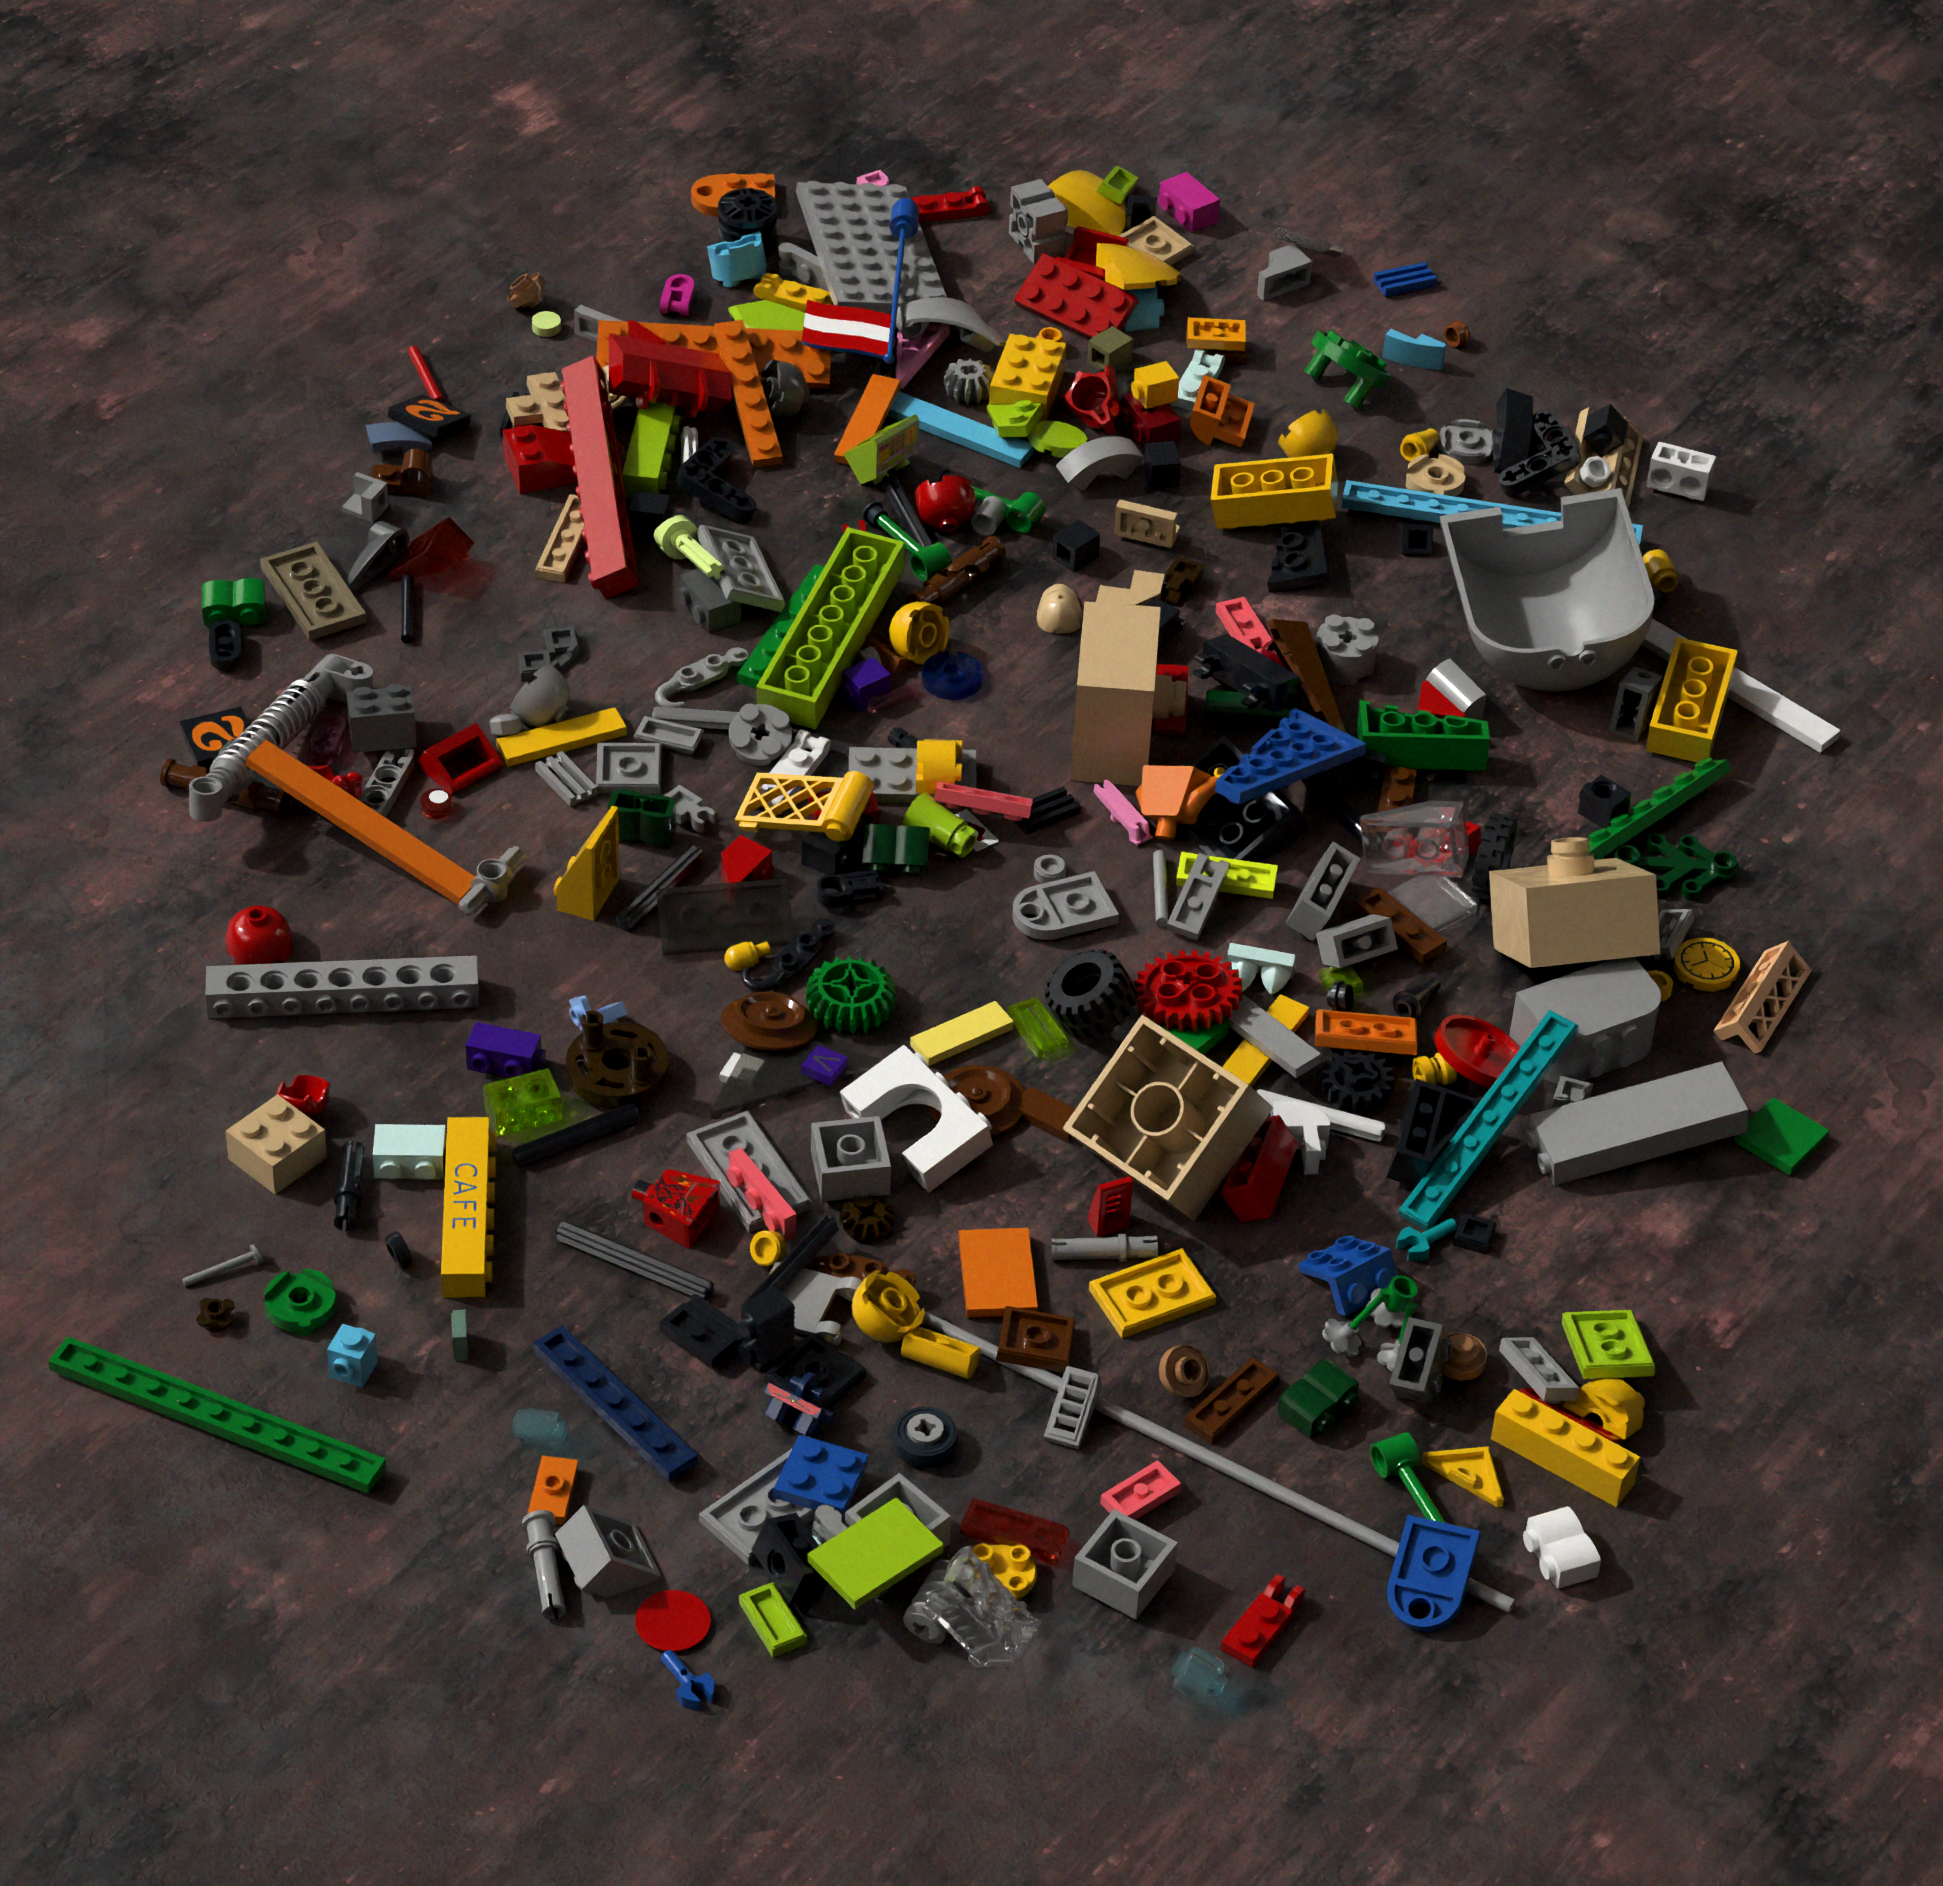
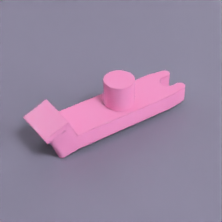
M1104 780V788L1095 784L1094 793L1111 812V820L1115 823H1121L1127 829L1131 842L1138 846L1153 838L1149 834L1148 822L1109 780Z

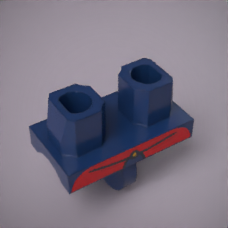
M808 1372L801 1379L793 1376L789 1385L796 1388L795 1393L768 1382L764 1393L770 1395L771 1398L765 1412L766 1416L786 1424L793 1408H796L801 1412L793 1429L812 1438L816 1436L824 1421L832 1424L836 1413L811 1401L813 1397L822 1400L825 1395V1391L818 1388L819 1377L816 1374Z

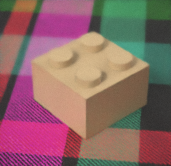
M278 1094L225 1131L228 1159L275 1195L327 1158L325 1129Z

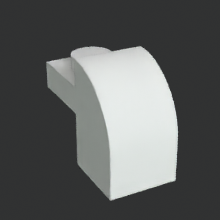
M1272 1101V1107L1274 1108L1271 1111L1270 1117L1280 1115L1298 1142L1297 1149L1301 1150L1304 1175L1318 1174L1320 1160H1325L1326 1149H1328L1331 1126L1328 1117L1319 1108L1309 1103L1300 1101Z

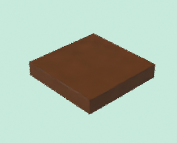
M1005 1306L996 1361L1064 1373L1069 1364L1076 1319Z

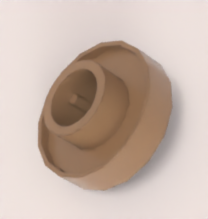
M539 272L530 276L527 273L523 274L510 286L512 292L507 298L508 302L514 308L520 306L522 308L527 306L534 308L544 298L542 293L544 292L545 279Z
M1461 1332L1448 1334L1453 1343L1452 1352L1449 1360L1443 1361L1440 1373L1450 1379L1459 1381L1478 1377L1485 1369L1487 1359L1485 1345L1478 1338L1470 1334Z
M1190 1344L1174 1346L1167 1350L1161 1358L1159 1365L1160 1380L1163 1387L1171 1395L1178 1398L1195 1397L1202 1393L1209 1383L1211 1375L1210 1364L1206 1355L1198 1347Z

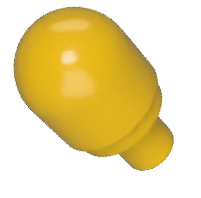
M752 941L733 945L725 953V963L733 971H742L745 967H754L755 964L759 963L758 958L771 954L770 946L767 941L754 945Z

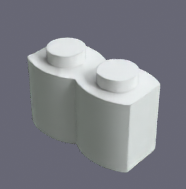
M1563 1507L1528 1518L1526 1531L1523 1532V1540L1527 1550L1534 1552L1540 1560V1570L1546 1580L1550 1579L1552 1584L1559 1589L1598 1577L1601 1563L1599 1553L1592 1540L1584 1533L1579 1519L1570 1507Z

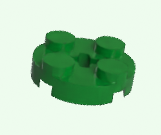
M302 1269V1273L290 1275V1270L274 1277L265 1289L266 1317L279 1328L294 1331L300 1336L312 1334L315 1328L322 1326L330 1320L337 1308L336 1293L331 1279L317 1270ZM303 1297L307 1298V1301L304 1303H295L293 1300L294 1298L301 1300Z

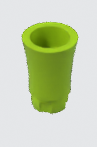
M927 792L920 794L912 802L902 823V826L929 827L931 843L961 858H964L972 851L979 835L977 830L937 801H934V798Z

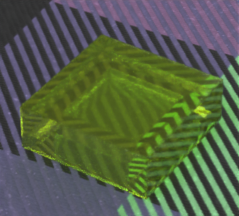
M1352 964L1342 968L1332 966L1320 969L1319 979L1327 992L1335 981H1344L1345 984H1351L1354 994L1363 992L1364 984Z

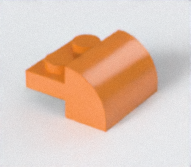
M1203 375L1190 416V426L1194 435L1209 446L1214 437L1225 443L1241 447L1255 403L1229 394L1230 384Z

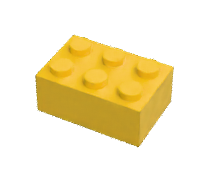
M1009 334L990 384L989 405L1015 404L1021 400L1042 403L1043 415L1039 421L1047 420L1065 372L1066 343L1032 338L1025 335Z

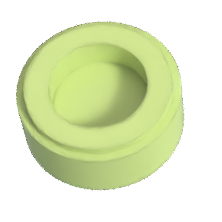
M543 311L532 317V331L538 336L552 337L561 330L560 316L554 312Z

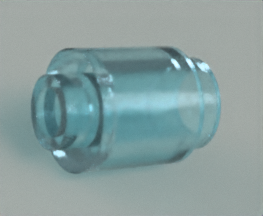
M527 1407L525 1410L518 1409L513 1419L512 1437L520 1439V1442L524 1444L556 1449L559 1442L564 1443L566 1441L569 1424L568 1421H564L563 1413L532 1407Z

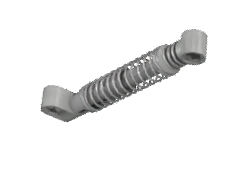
M337 654L326 655L304 678L292 682L287 690H284L281 696H278L275 702H272L269 708H266L263 714H260L257 720H254L251 726H248L245 732H242L239 738H236L213 761L210 771L206 776L195 778L190 782L189 815L193 819L202 822H211L220 818L222 805L232 795L244 791L259 775L258 773H253V770L247 767L245 763L246 758L265 739L278 748L280 747L281 750H284L323 710L328 698L347 704L346 692L353 691L359 687L373 689V669L365 663ZM247 734H251L250 739L247 738ZM241 740H245L244 745L241 744ZM235 746H239L238 751L235 750Z

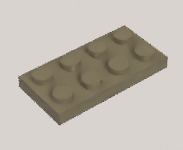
M317 541L260 559L262 571L309 641L367 623L366 612Z

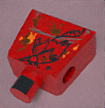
M668 1169L663 1172L655 1185L639 1179L634 1185L632 1199L643 1203L644 1223L646 1226L690 1249L720 1206V1181Z

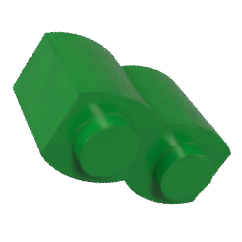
M243 578L234 582L212 580L203 583L202 615L204 625L211 627L212 624L221 620H231L245 626L266 622V589L264 580Z

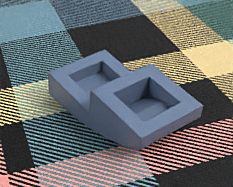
M386 422L366 425L367 436L373 453L397 447L402 448L404 455L411 449L418 448L424 451L433 449L428 434L402 423Z

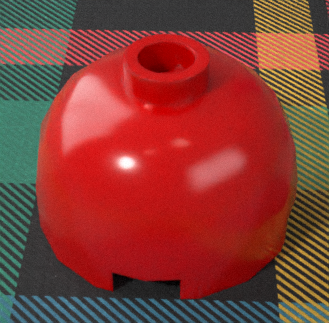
M946 475L943 476V481L930 485L929 480H926L915 491L916 505L922 520L927 525L944 532L954 531L970 520L975 510V489L970 486L968 479L960 476Z
M255 905L242 909L234 915L227 925L225 938L226 952L234 958L236 965L272 964L278 960H281V963L285 962L292 953L293 947L292 932L287 919L276 909L268 906Z

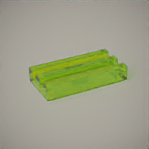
M1038 997L1007 1006V1014L1014 1021V1026L1037 1058L1043 1057L1044 1051H1047L1049 1054L1055 1053L1056 1047H1059L1061 1050L1067 1049V1038ZM1031 1007L1053 1039H1049L1038 1019L1032 1015L1028 1008Z

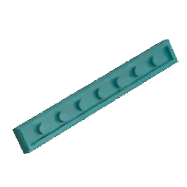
M1549 1009L1426 1175L1398 1211L1401 1218L1425 1231L1432 1228L1578 1033V1024Z

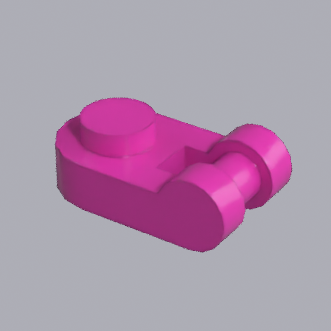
M675 274L666 280L660 300V314L677 312L680 316L689 317L694 296V280L692 277L685 274Z

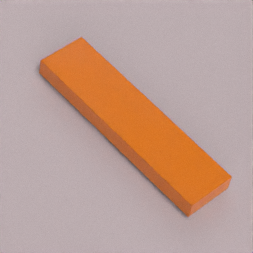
M872 374L834 453V462L849 465L843 453L881 430L901 388L899 379Z

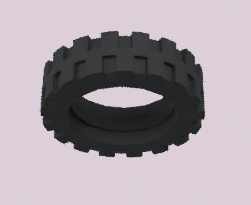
M1495 812L1490 814L1474 865L1471 896L1491 901L1489 871L1505 870L1510 867L1517 835V818Z

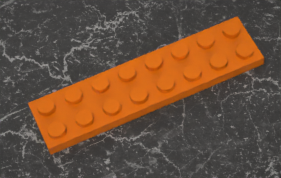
M599 320L596 360L602 368L609 365L610 333L628 337V322ZM638 322L662 338L666 344L717 353L721 358L714 334V326ZM745 328L762 386H764L766 377H761L762 370L767 362L772 359L788 362L798 367L803 373L809 388L829 389L831 350H822L803 345V331Z

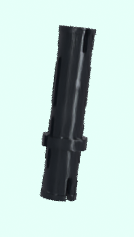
M348 1141L342 1146L339 1188L335 1191L334 1203L337 1206L334 1226L341 1231L343 1220H346L345 1231H351L356 1227L357 1208L362 1202V1193L359 1189L365 1148L358 1141L356 1142L355 1152L352 1151L353 1141Z

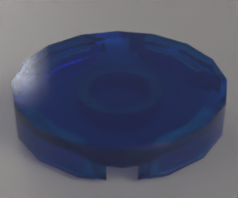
M943 651L930 656L924 662L921 680L923 687L930 694L942 699L960 700L973 696L981 689L983 668L975 657L967 653L957 651V655H949V651Z

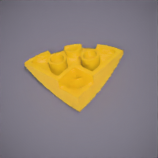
M1084 170L1071 171L1064 174L1047 186L1053 190L1055 198L1057 197L1061 204L1066 206L1068 210L1067 226L1072 228L1081 226L1119 236L1125 231L1127 210L1125 202L1119 205L1098 193L1097 190L1104 179Z
M1097 243L1096 266L1105 269V281L1124 290L1154 288L1156 282L1158 285L1170 286L1177 284V280L1181 281V273L1149 253L1117 244Z

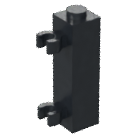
M1228 634L1204 641L1203 653H1198L1194 656V660L1202 664L1200 669L1193 671L1195 676L1200 679H1207L1212 675L1246 695L1247 698L1241 699V703L1249 708H1255L1261 704L1272 712L1298 705L1300 676Z

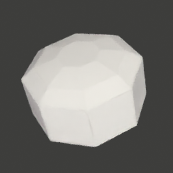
M1599 456L1587 458L1579 470L1582 481L1591 487L1602 486L1611 474L1608 462Z

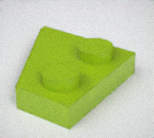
M1021 400L1015 404L987 405L988 418L992 419V425L999 437L1028 436L1043 415L1042 403H1032L1030 400Z

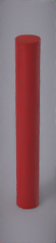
M417 346L409 347L408 354L430 398L444 403L445 399Z

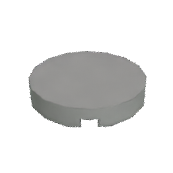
M1470 419L1455 420L1451 422L1450 426L1441 428L1438 446L1444 455L1450 456L1460 463L1478 464L1489 460L1493 456V430L1491 429L1490 432L1485 428L1486 425L1480 421Z

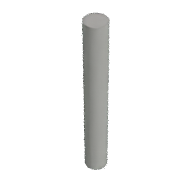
M1157 850L1153 853L1155 917L1157 926L1166 927L1169 920L1166 853L1162 850Z

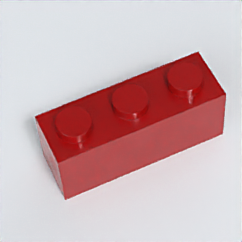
M1280 1115L1266 1118L1231 1168L1222 1190V1196L1240 1222L1262 1220L1271 1217L1298 1147V1142Z

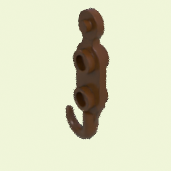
M835 1253L828 1256L816 1255L804 1267L816 1269L821 1273L839 1278L857 1277L861 1281L872 1272L880 1270L878 1274L885 1276L889 1272L898 1274L907 1280L913 1288L916 1283L914 1274L909 1270L890 1271L885 1263L846 1253Z

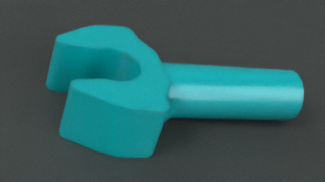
M1451 1218L1422 1233L1411 1227H1406L1397 1238L1396 1249L1399 1250L1407 1245H1414L1408 1250L1407 1261H1423L1429 1257V1244L1457 1231V1223Z

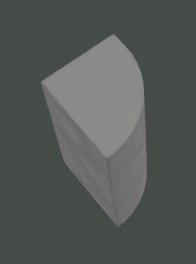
M1450 658L1436 666L1426 680L1466 715V718L1482 720L1486 694Z

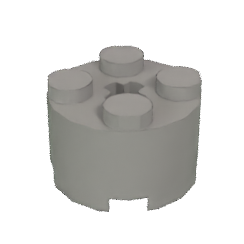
M1336 614L1325 618V623L1320 626L1317 632L1316 646L1329 682L1339 685L1358 684V679L1366 676L1370 678L1373 675L1379 640L1378 634L1374 629V623L1370 619L1341 617Z

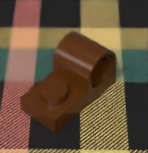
M411 449L405 453L402 466L373 464L371 477L386 482L388 494L430 496L434 478L432 458L423 449Z

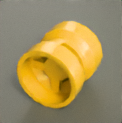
M1436 1053L1432 1058L1421 1056L1413 1059L1412 1072L1414 1080L1419 1079L1434 1085L1440 1083L1443 1086L1456 1082L1457 1071L1444 1060L1440 1053Z

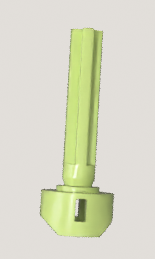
M676 515L667 519L654 531L655 543L669 557L673 559L688 558L709 578L712 576L716 580L721 578L720 572L724 570V566L699 544L700 541L696 535L698 528L686 516Z

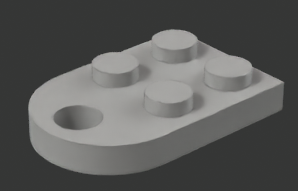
M1095 871L1028 887L1016 896L1013 903L1012 916L1016 927L1025 935L1041 940L1058 939L1118 924L1119 913ZM1025 914H1034V915H1036L1037 917H1035V918H1027V917H1025V916H1023V915H1025Z

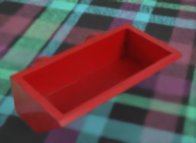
M611 333L609 335L610 394L636 398L637 407L644 410L648 409V402L668 403L669 406L674 407L681 406L684 407L685 415L693 419L697 416V410L717 413L731 401V372L717 353Z

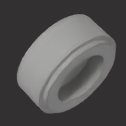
M1056 855L1040 856L1034 863V877L1042 884L1064 879L1066 877V863L1061 857Z

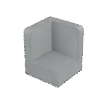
M357 472L353 476L354 494L342 506L343 512L373 523L389 506L387 483Z

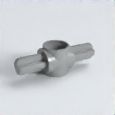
M513 846V848H509L500 859H486L478 864L477 876L471 881L472 889L459 902V908L463 910L465 915L470 916L476 913L485 902H499L507 896V886L514 878L513 872L525 860V853L521 851L520 847Z

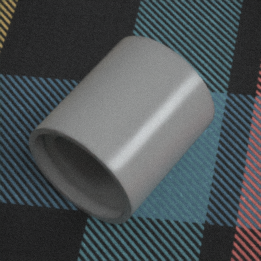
M986 497L971 518V525L974 530L985 536L992 535L1005 518V513L1008 510L1006 504L998 497Z

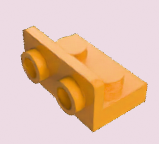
M1188 317L1187 348L1245 351V320Z

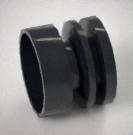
M740 188L723 195L718 202V243L738 241L741 239V236L760 231L765 257L771 256L777 248L776 200L765 191L753 188Z

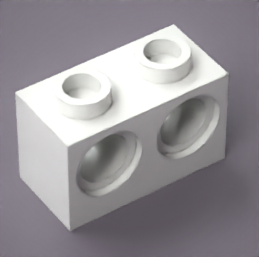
M1658 442L1651 457L1646 486L1659 491L1704 501L1711 485L1716 456Z

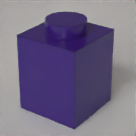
M873 657L842 671V685L840 687L842 697L846 702H850L859 712L890 698L891 674Z

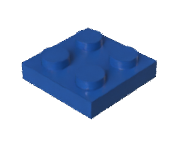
M799 1435L773 1488V1498L813 1510L818 1509V1506L822 1504L831 1505L843 1518L868 1465V1454Z

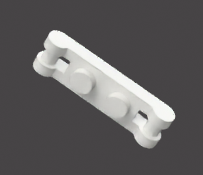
M802 729L799 730L793 744L770 773L811 776L828 754L831 740L822 736L815 738L811 736L810 732ZM808 748V749H811L812 752H808V751H805V750ZM763 784L760 795L777 786ZM797 786L789 790L787 794L791 797L798 793L802 787ZM780 795L767 802V805L771 808L785 800L783 795Z

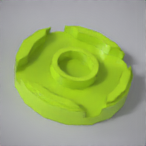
M1045 420L1036 423L1028 435V441L1039 452L1044 453V449L1052 451V456L1064 458L1072 450L1086 443L1087 437L1084 432L1070 424Z

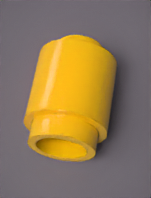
M1660 549L1647 552L1643 556V561L1652 589H1660L1665 593L1671 592L1678 584V573L1668 554Z

